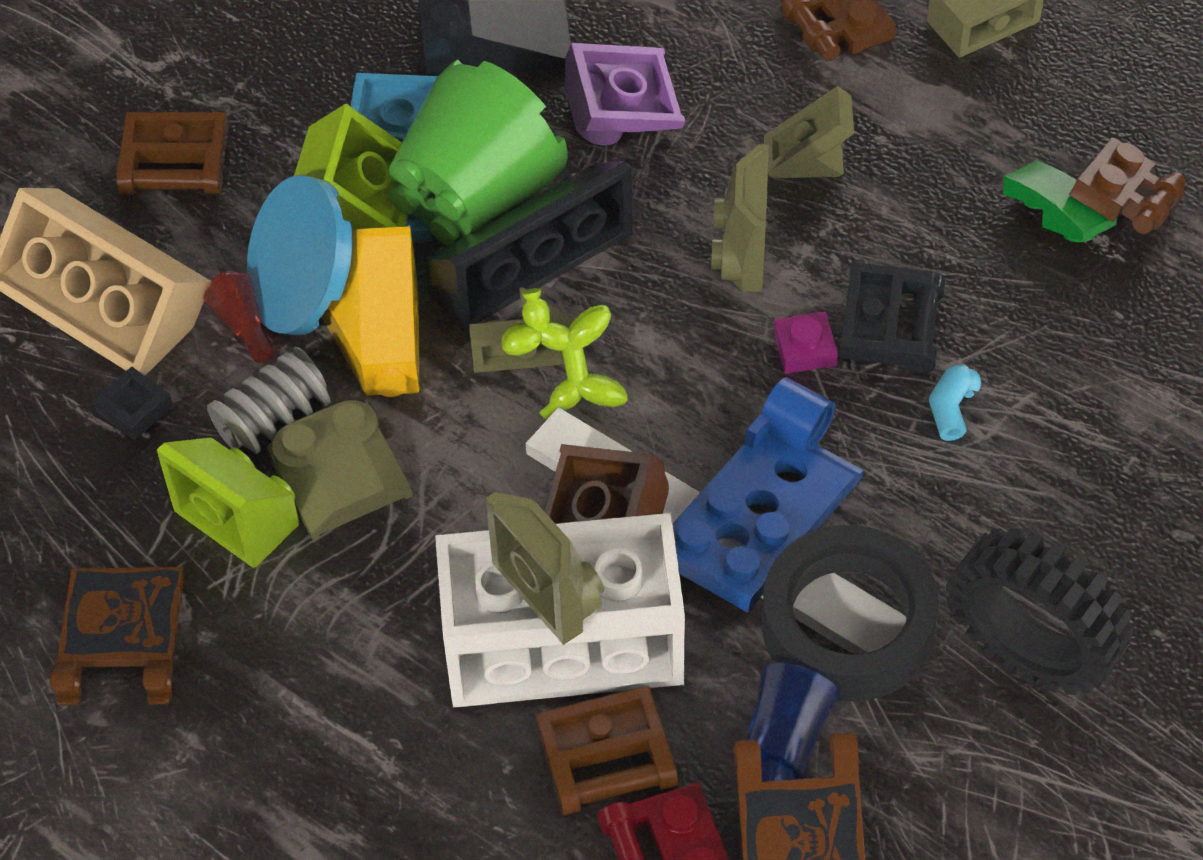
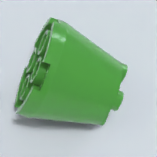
M457 59L434 81L389 167V177L393 188L388 193V197L400 212L407 215L413 213L421 222L429 227L437 240L443 244L451 245L458 238H463L549 186L567 164L568 151L565 138L557 135L554 136L540 114L546 106L516 77L486 61L475 67L462 64Z

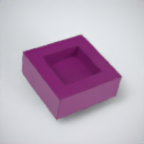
M826 311L774 319V336L785 374L837 366L838 352Z

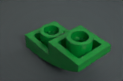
M1037 160L1003 176V195L1020 200L1029 208L1043 209L1042 228L1062 234L1068 241L1087 242L1096 235L1116 226L1117 218L1112 222L1069 195L1077 180L1053 166Z

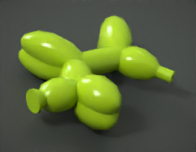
M534 288L522 292L523 297L527 300L522 306V316L525 323H518L507 329L502 336V349L509 355L519 357L530 353L540 343L549 349L562 351L567 379L555 387L550 396L549 404L539 412L541 416L547 420L558 407L564 411L570 409L580 402L582 397L600 406L617 407L624 405L628 400L626 390L619 382L607 376L588 373L583 347L588 346L599 338L608 327L611 318L609 307L606 305L592 306L579 314L570 324L569 328H567L565 325L550 322L549 307L546 301L539 298L541 289Z

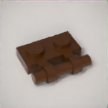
M779 0L782 3L781 11L788 21L794 24L797 23L803 31V41L810 50L819 52L825 61H831L839 55L841 49L838 44L844 43L851 54L854 55L895 38L896 24L877 0ZM821 14L826 21L818 20L816 16Z
M1112 137L1078 178L1069 195L1114 222L1119 214L1124 215L1133 221V227L1137 232L1146 234L1151 230L1159 228L1169 215V209L1174 208L1182 199L1186 182L1184 176L1178 172H1171L1167 176L1158 178L1151 173L1156 163L1146 158L1142 151L1134 145L1122 143Z

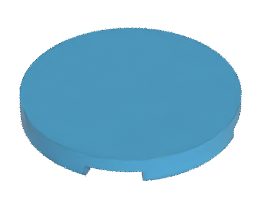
M296 175L282 181L266 198L252 229L247 254L249 296L259 320L268 329L277 333L305 335L319 327V319L328 308L331 300H340L347 282L352 256L350 221L343 220L341 208L337 200L338 190L331 183L323 179Z

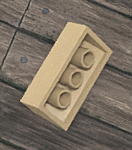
M19 188L0 236V292L127 371L132 366L143 375H146L193 329L212 281L58 188Z

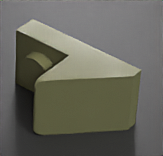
M836 86L764 135V144L769 145L768 175L772 178L842 176L844 174L842 142L854 134L851 95L839 86Z
M523 287L519 288V289H520V302H521V315H522V306H523V305L525 304V302L527 301V300L523 297V295H522V292L526 291L527 289H525V288H523ZM547 303L550 310V322L559 323L569 328L574 320ZM523 316L520 320H491L486 323L469 324L474 373L564 365L562 351L549 349L541 343L533 351L520 357L504 352L501 344L502 336L513 325L525 323Z

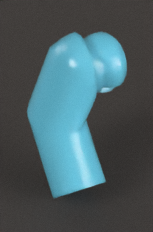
M964 364L954 365L946 369L929 396L930 407L939 435L945 441L959 439L966 433V426L959 404L963 397H973V390L979 391L981 387L979 373L974 369H969Z

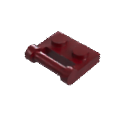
M699 782L631 804L627 802L613 803L603 808L597 815L603 834L611 836L619 860H645L634 830L646 826L650 829L661 860H729Z

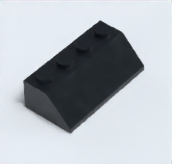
M626 161L595 163L579 173L570 174L561 183L540 195L524 200L517 208L490 221L451 245L440 247L431 256L424 259L428 292L462 331L470 328L469 324H477L519 300V288L523 287L527 290L540 288L632 235L631 167Z

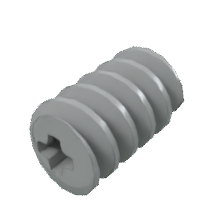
M295 346L294 355L284 353L277 358V367L268 364L261 368L259 372L260 380L250 376L242 381L243 392L234 388L227 391L224 395L225 404L214 400L207 405V411L215 428L230 448L235 447L239 449V447L244 445L256 455L261 452L257 439L258 434L262 433L270 441H273L277 433L274 423L279 421L286 426L295 422L292 414L293 410H298L305 417L313 414L309 399L315 398L324 407L331 404L322 374L301 348Z

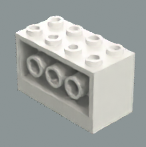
M671 513L556 524L572 542L581 563L583 561L589 563L599 575L604 586V592L599 594L602 602L601 608L583 620V633L565 645L558 640L493 565L489 530L435 535L443 640L453 707L626 691L648 685L650 688L684 685L685 613Z

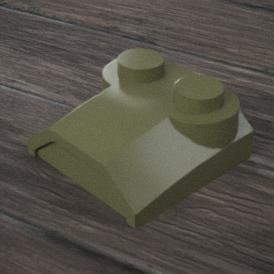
M758 144L736 164L728 187L725 188V198H715L713 228L723 229V238L712 239L711 269L721 270V280L733 281L743 292H763L769 145Z
M356 400L343 401L292 422L281 428L276 433L273 441L266 447L269 460L278 477L284 480L295 493L296 510L312 540L319 538L322 533L402 498L406 500L413 497L412 490L378 428L376 414L366 403Z
M494 492L485 498L492 563L558 640L565 645L583 633V620L601 608L602 602L599 594L604 592L603 583L589 563L585 561L581 563L572 542L534 499Z

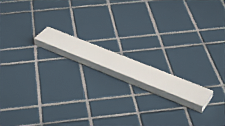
M559 407L526 442V454L553 471H556L561 453L559 450L561 444L632 452ZM665 471L669 492L663 514L671 513L673 523L700 492ZM733 538L718 540L722 546L728 549L744 547L740 541ZM835 573L821 576L809 583L799 593L793 604V613L796 620L852 654L868 653L884 647L897 637L906 623L905 615Z

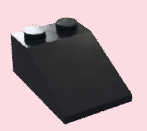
M419 0L427 76H439L457 59L462 64L475 67L486 61L502 68L508 73L565 68L566 54L571 44L565 0Z

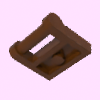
M126 112L117 168V188L119 194L136 195L137 190H204L206 195H221L229 126L226 112ZM139 163H204L203 169H138Z
M649 685L536 714L538 731L563 816L581 812L580 805L654 786H658L660 791L678 787L676 768ZM645 751L649 752L651 763L574 782L571 770Z

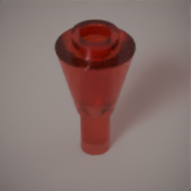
M227 271L217 275L211 280L212 283L203 296L204 302L238 337H242L256 363L267 361L273 356L274 351L260 328L261 321L250 275L234 271Z

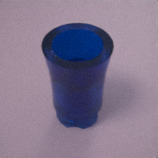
M770 663L762 668L757 702L746 740L758 741L760 745L762 782L802 779L821 729L840 697L837 687L822 675L807 668L788 663Z

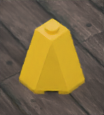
M410 226L356 229L352 232V256L345 288L340 300H331L328 308L321 316L366 396L382 395L385 397H396L402 394L420 393L419 290Z

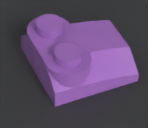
M582 43L570 44L565 60V90L575 127L584 139L597 145H612L620 140L623 132L683 128L686 121L680 112L665 62L664 48Z

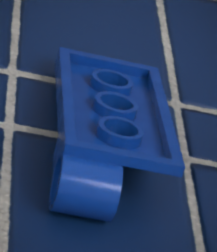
M788 377L781 379L767 398L762 413L747 428L744 445L672 523L680 575L747 613L763 596L767 574L778 555L799 537L819 529L863 476V469L817 445L832 421L835 412V402ZM790 472L798 475L802 480L788 482L782 480L776 474ZM757 504L764 505L773 512L758 515L747 507ZM733 538L740 541L744 547L728 549L722 546L718 540Z

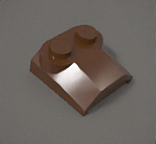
M561 444L559 450L561 453L544 509V512L555 524L663 514L668 497L669 484L662 460L653 454Z

